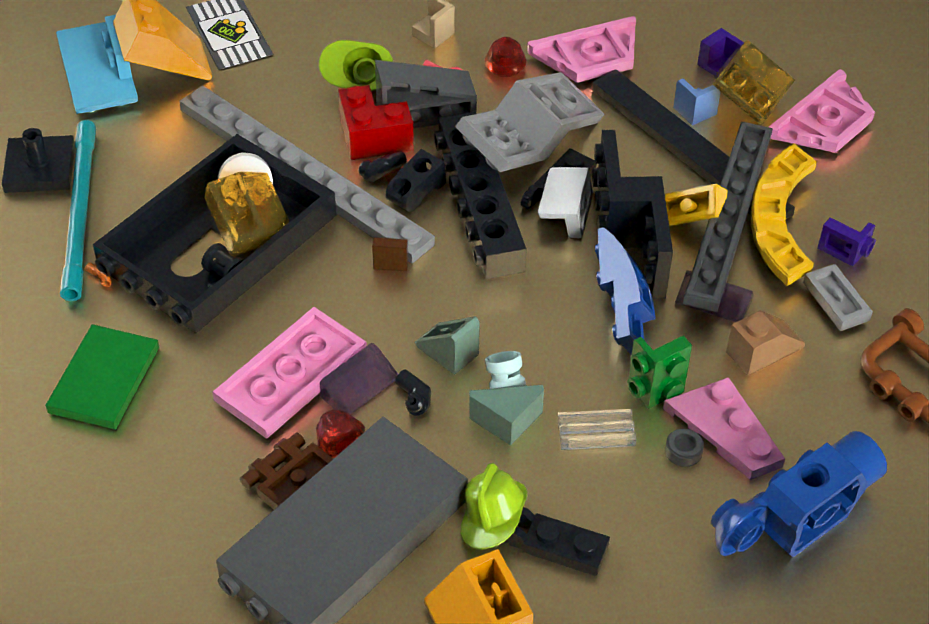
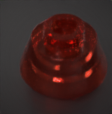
M502 37L492 43L485 56V65L497 76L511 77L525 68L526 56L519 42L510 37Z
M330 410L321 416L316 426L317 446L329 456L335 458L365 432V426L347 411Z

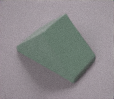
M476 316L439 322L414 343L421 351L455 375L479 355L480 322Z
M543 385L469 390V418L507 444L512 445L543 413L544 387Z

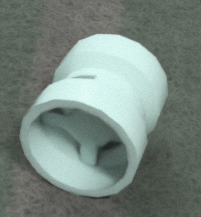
M503 351L485 358L486 370L491 374L492 378L489 383L490 389L526 386L525 377L520 373V368L523 364L520 352Z

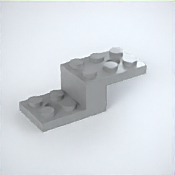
M562 72L517 80L495 110L462 117L455 127L463 134V139L467 144L477 148L486 157L485 160L489 166L503 172L548 159L570 130L597 124L605 114Z

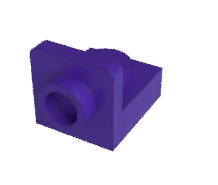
M830 217L823 225L817 249L854 266L862 256L868 257L876 242V239L872 238L875 225L869 222L859 232Z

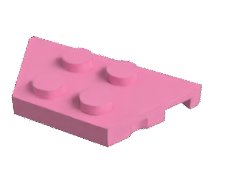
M632 16L527 42V52L554 70L562 72L576 83L602 77L615 69L619 72L633 69L636 18Z
M839 69L769 126V128H773L771 139L836 153L873 121L875 111L868 102L862 99V94L856 87L850 88L845 81L846 73Z

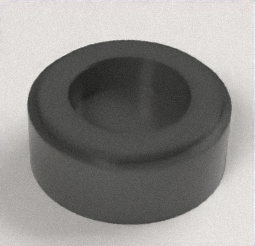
M677 429L667 437L665 453L667 458L678 466H692L697 464L702 458L704 442L702 437L693 430Z

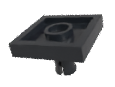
M29 128L23 132L22 138H8L2 177L4 193L71 190L75 153L73 135L42 137L40 129Z

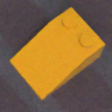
M123 0L113 23L124 61L211 80L212 73L201 40L194 32L157 0Z

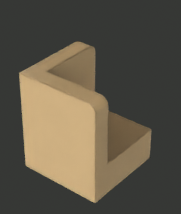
M428 0V15L412 26L413 37L436 48L454 34V5L445 0Z

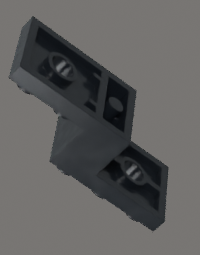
M602 130L601 144H595L594 148L595 164L599 165L598 168L592 169V185L599 189V191H595V211H601V215L597 217V229L602 227L607 229L625 249L640 248L641 259H647V264L644 265V276L651 287L652 299H666L673 248L662 176L621 177L615 130Z

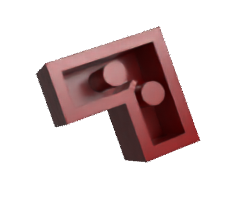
M370 85L338 89L340 121L351 160L384 156L396 151H414L413 120L407 101L375 106Z

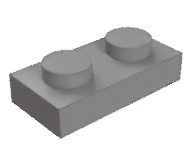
M836 264L805 274L803 284L839 331L870 321L873 311Z

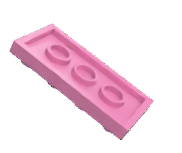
M313 307L213 391L214 401L267 439L367 351V342Z

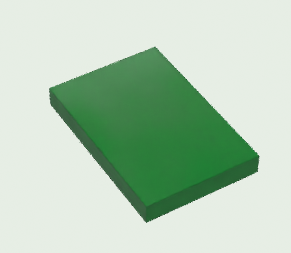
M92 324L45 405L47 413L116 430L159 350L158 340Z

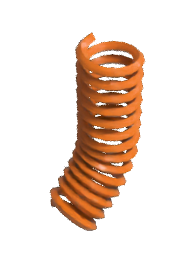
M93 263L86 265L85 271L97 276L102 286L107 288L111 285L110 276L107 277L101 273Z

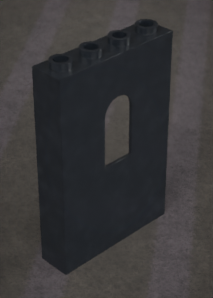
M236 134L93 244L96 257L95 265L101 273L107 277L111 276L120 282L128 292H135L144 298L153 309H160L169 315L177 325L185 326L194 333H197L337 216L335 192L239 134ZM238 153H252L261 157L268 164L272 174L273 185L269 196L262 203L254 207H237L229 203L220 191L218 182L220 168L229 157ZM243 176L239 182L247 185L251 182L252 178ZM211 230L234 244L227 250L229 254L235 258L241 257L244 259L223 278L215 272H207L204 269L198 274L189 277L179 276L171 270L172 262Z

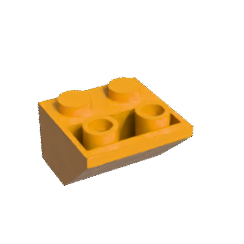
M499 549L460 563L424 598V604L434 624H533V612Z

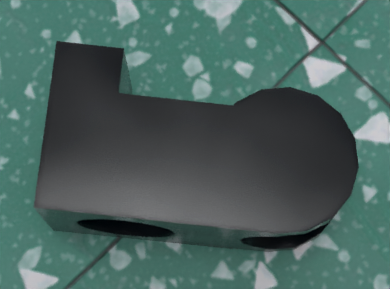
M420 149L390 181L386 189V199L406 211H414L421 204L423 198L434 188L439 190L446 184L445 162ZM426 162L431 164L430 170L427 168Z

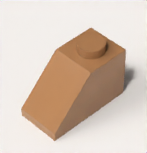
M760 310L731 325L726 353L747 375H750L804 348L805 342L783 319Z

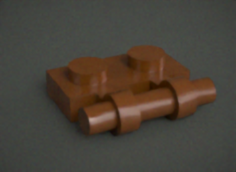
M296 432L289 439L283 438L276 443L274 450L265 458H258L248 466L249 470L240 477V482L247 489H250L258 482L262 483L257 487L258 497L275 510L332 461L333 458L313 442L301 451L300 448L306 442L303 436ZM282 462H285V463H286V464H285L283 467H281L278 471H275V470H274V469H275L276 467H278Z

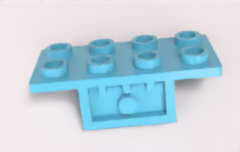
M116 15L106 16L105 22L56 32L77 114L138 102L130 62L124 61L113 21Z

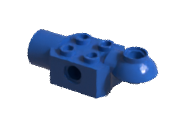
M852 431L832 446L825 443L815 451L808 450L799 458L796 465L787 471L785 469L778 471L769 481L766 491L760 492L749 501L739 503L734 498L726 501L717 509L711 519V525L715 528V541L719 553L723 556H728L737 551L744 552L765 531L789 555L795 557L846 519L864 491L886 474L887 462L882 450L868 435L859 431Z

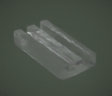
M632 409L558 412L557 421L561 450L636 446L637 438L636 432H634V421H632ZM625 431V433L603 434L604 432ZM589 433V435H574V436H568V435H567V434Z

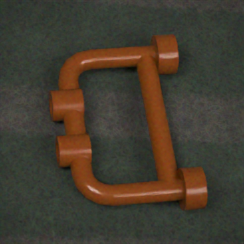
M906 308L894 316L892 320L893 327L868 345L863 351L861 365L864 372L873 380L870 382V389L877 398L884 400L892 395L901 402L898 405V411L906 421L913 422L920 417L929 423L928 399L920 392L912 393L901 384L899 376L894 371H884L875 361L879 355L897 341H900L929 363V345L917 337L924 330L923 320L917 312Z

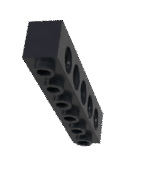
M471 112L439 117V131L434 132V142L437 151L442 150L441 160L445 162V172L450 173L449 186L451 194L458 196L457 210L460 219L465 218L466 220L465 234L467 241L474 243L473 257L475 265L482 267L485 279L524 273L526 271L527 248L499 172L487 164L486 157L477 148L465 142L463 134L455 127L462 117L477 113Z

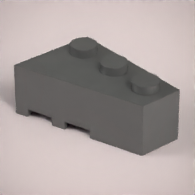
M375 60L377 106L407 101L413 120V128L439 125V117L477 112V95L469 71Z

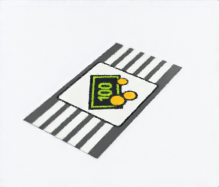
M210 0L186 7L218 70L274 55L243 0Z

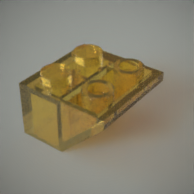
M746 40L729 56L714 76L712 84L762 125L794 83L795 79L749 40Z
M237 172L207 183L204 198L228 252L232 256H237L262 246L289 223L268 173Z

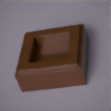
M373 237V269L407 271L408 239Z

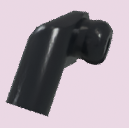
M396 151L373 162L370 160L363 161L359 165L358 172L364 177V180L375 182L389 172L404 166L407 158L404 152Z
M407 369L402 370L397 375L395 383L408 393L405 406L410 414L414 416L422 415L430 407L431 389Z

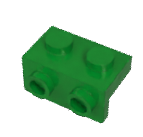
M684 335L654 350L642 337L633 341L627 384L631 394L637 399L640 398L648 409L684 392L692 344Z

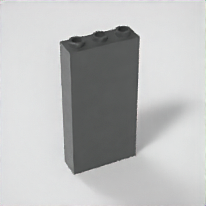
M383 416L216 560L219 574L218 583L226 594L231 597L237 595L244 601L249 612L259 621L265 619L270 624H335L466 502L465 490L468 478Z

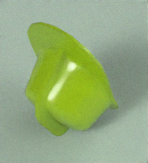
M338 40L329 44L322 51L319 59V70L323 78L331 85L340 88L370 85V89L373 91L376 90L375 60L393 62L389 51L381 45L351 40Z
M489 463L483 473L471 479L465 490L467 508L461 523L460 534L464 543L475 549L493 548L505 542L514 533L527 499L528 492L524 484L514 481L510 474L499 470L494 463Z

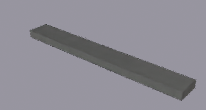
M741 122L720 185L727 189V198L719 217L711 218L708 221L684 294L683 304L718 312L773 128Z

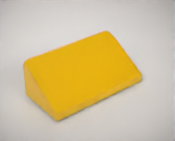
M711 184L666 193L665 200L669 226L719 217L727 198V189L718 184Z

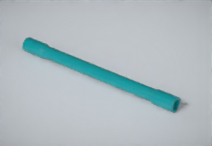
M88 120L80 121L76 129V156L67 247L60 296L67 301H76L82 295L85 230L92 153L95 148L96 125Z

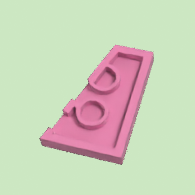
M729 377L664 400V411L672 417L677 415L686 422L688 429L702 435L717 447L716 453L750 480L783 468L785 457Z

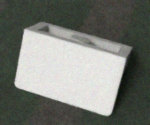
M552 167L548 172L538 215L539 218L565 219L569 238H582L593 195L589 168Z

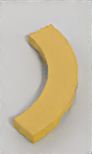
M795 143L772 159L766 171L759 177L753 193L750 211L751 229L758 251L768 267L786 286L802 278L806 273L812 272L814 265L798 247L792 235L788 233L786 226V203L795 186L806 175L815 170L817 163L816 160Z

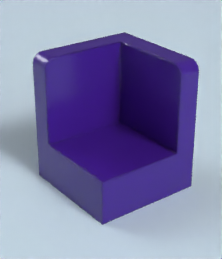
M720 28L701 41L697 65L720 79L722 74L726 73L748 54L749 46Z

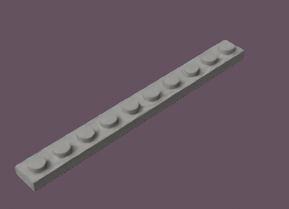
M203 85L179 101L182 112L226 141L239 134L334 191L336 214L372 238L408 239V261L413 264L435 246L434 235Z

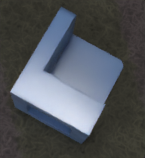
M682 78L676 84L673 108L693 126L717 115L721 87L716 83L705 89L700 87L694 89Z

